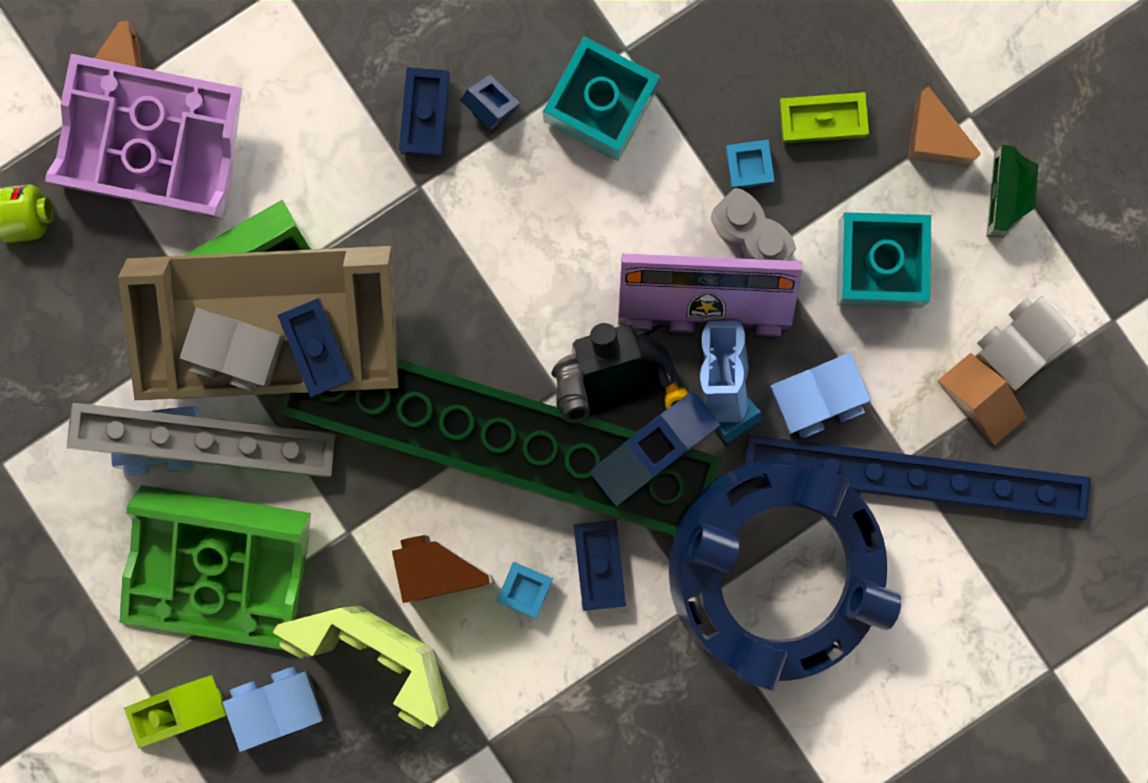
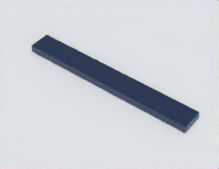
M747 435L743 466L762 461L795 462L811 468L813 465L851 479L848 486L859 493L1082 521L1087 520L1091 477L756 435ZM763 475L751 478L755 480L766 481V478Z

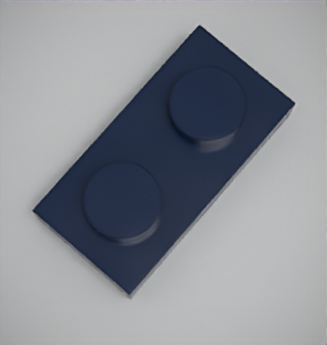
M407 67L399 143L400 154L443 157L450 83L449 71Z
M317 298L277 315L310 397L318 396L354 381L321 299Z
M617 520L573 524L583 611L626 606Z

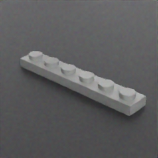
M72 403L66 448L329 478L332 474L335 434Z

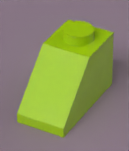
M212 675L124 707L138 748L226 716L222 704V695L216 687Z

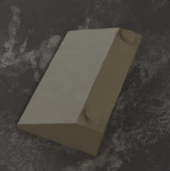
M391 246L127 258L118 276L135 401L308 392L286 337L270 385H258L256 392L230 384L232 376L223 372L216 371L214 378L189 371L190 362L180 359V355L196 307L285 336L277 315L317 298L322 301L354 380L330 391L398 388L395 288Z

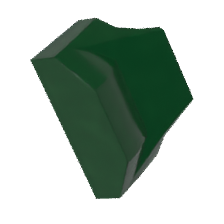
M1001 145L994 152L986 235L988 237L1004 238L1025 215L1035 209L1039 165L1022 156L1015 146Z

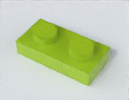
M865 92L780 98L779 100L782 144L867 138L869 135Z

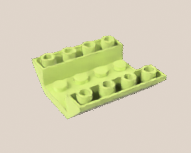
M361 606L338 608L277 624L273 631L274 634L283 638L279 646L301 659L304 656H315L333 651L341 639L359 650L372 647L381 653L377 659L380 663L400 674L402 671L411 670L412 672L393 704L401 708L398 714L401 719L419 729H422L426 724L434 727L449 710L434 649Z

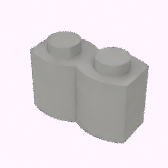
M734 188L712 211L711 221L716 231L727 242L741 247L745 259L787 261L796 250L795 242L789 232L779 223L765 218L760 204L744 190Z
M1040 296L1033 303L1026 297L1008 314L1013 319V322L1003 331L995 326L977 342L982 350L976 357L1006 380L1012 392L1020 388L1078 334L1043 296Z
M196 307L180 359L190 362L189 371L214 378L216 371L223 372L232 376L230 384L256 392L258 385H270L286 336Z

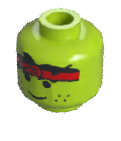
M31 184L0 188V239L13 243L37 240L44 236L48 223H52L54 219V208L50 198H44L40 189Z

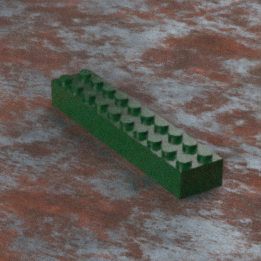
M398 359V388L327 391L315 397H310L308 392L284 393L281 395L276 410L277 414L292 420L671 536H675L683 516L696 497L714 482L721 460L719 456L691 448L616 507L589 471L636 434L637 431L591 417H587L580 422L570 423L565 420L562 412L555 406Z

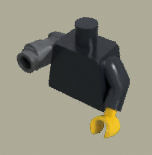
M600 323L594 326L589 336L576 339L572 343V354L560 359L554 365L551 372L552 376L557 380L556 406L564 415L565 420L570 423L580 422L592 413L661 393L660 388L663 387L666 390L664 395L666 410L672 406L673 402L681 400L689 394L685 388L677 385L676 382L679 380V377L665 346L647 336L638 337L632 325L628 324L615 328L609 323Z

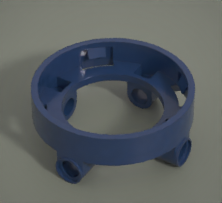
M787 461L755 462L734 469L716 479L696 497L683 516L674 536L669 559V584L673 604L678 617L692 639L711 656L738 672L737 677L761 688L775 691L778 681L806 678L818 674L841 661L861 642L871 626L889 630L897 621L901 610V596L898 592L886 588L887 554L884 538L879 524L868 505L848 486L851 479L813 465L811 468ZM759 475L765 476L769 486L750 492L732 505L730 504L727 497L728 492L734 494L742 488L753 484L751 478ZM780 506L803 507L822 516L833 527L842 543L846 557V579L841 597L830 615L808 633L784 640L758 637L745 630L733 618L726 606L721 590L720 576L727 575L731 571L739 552V539L734 535L750 518L767 509ZM699 594L705 613L716 629V632L709 636L700 632L697 625L704 622L697 611L694 601H688Z

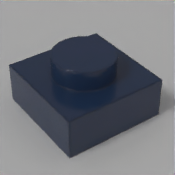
M491 75L468 88L460 99L473 115L489 129H492L511 116L520 105Z

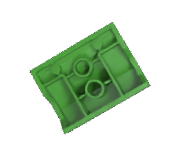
M141 485L127 505L126 514L132 519L130 553L122 576L119 623L285 650L279 646L283 638L274 634L273 631L277 624L293 621L296 618L307 555L311 513Z

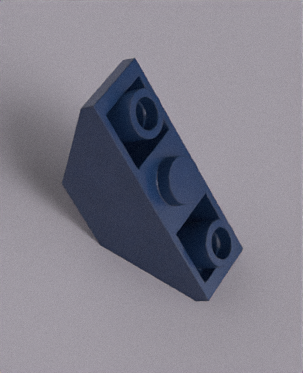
M693 390L630 437L589 471V473L617 507L721 426V424Z

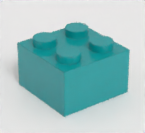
M583 36L543 110L544 122L619 161L659 88L660 76Z
M844 212L838 220L837 305L923 308L930 302L931 215Z

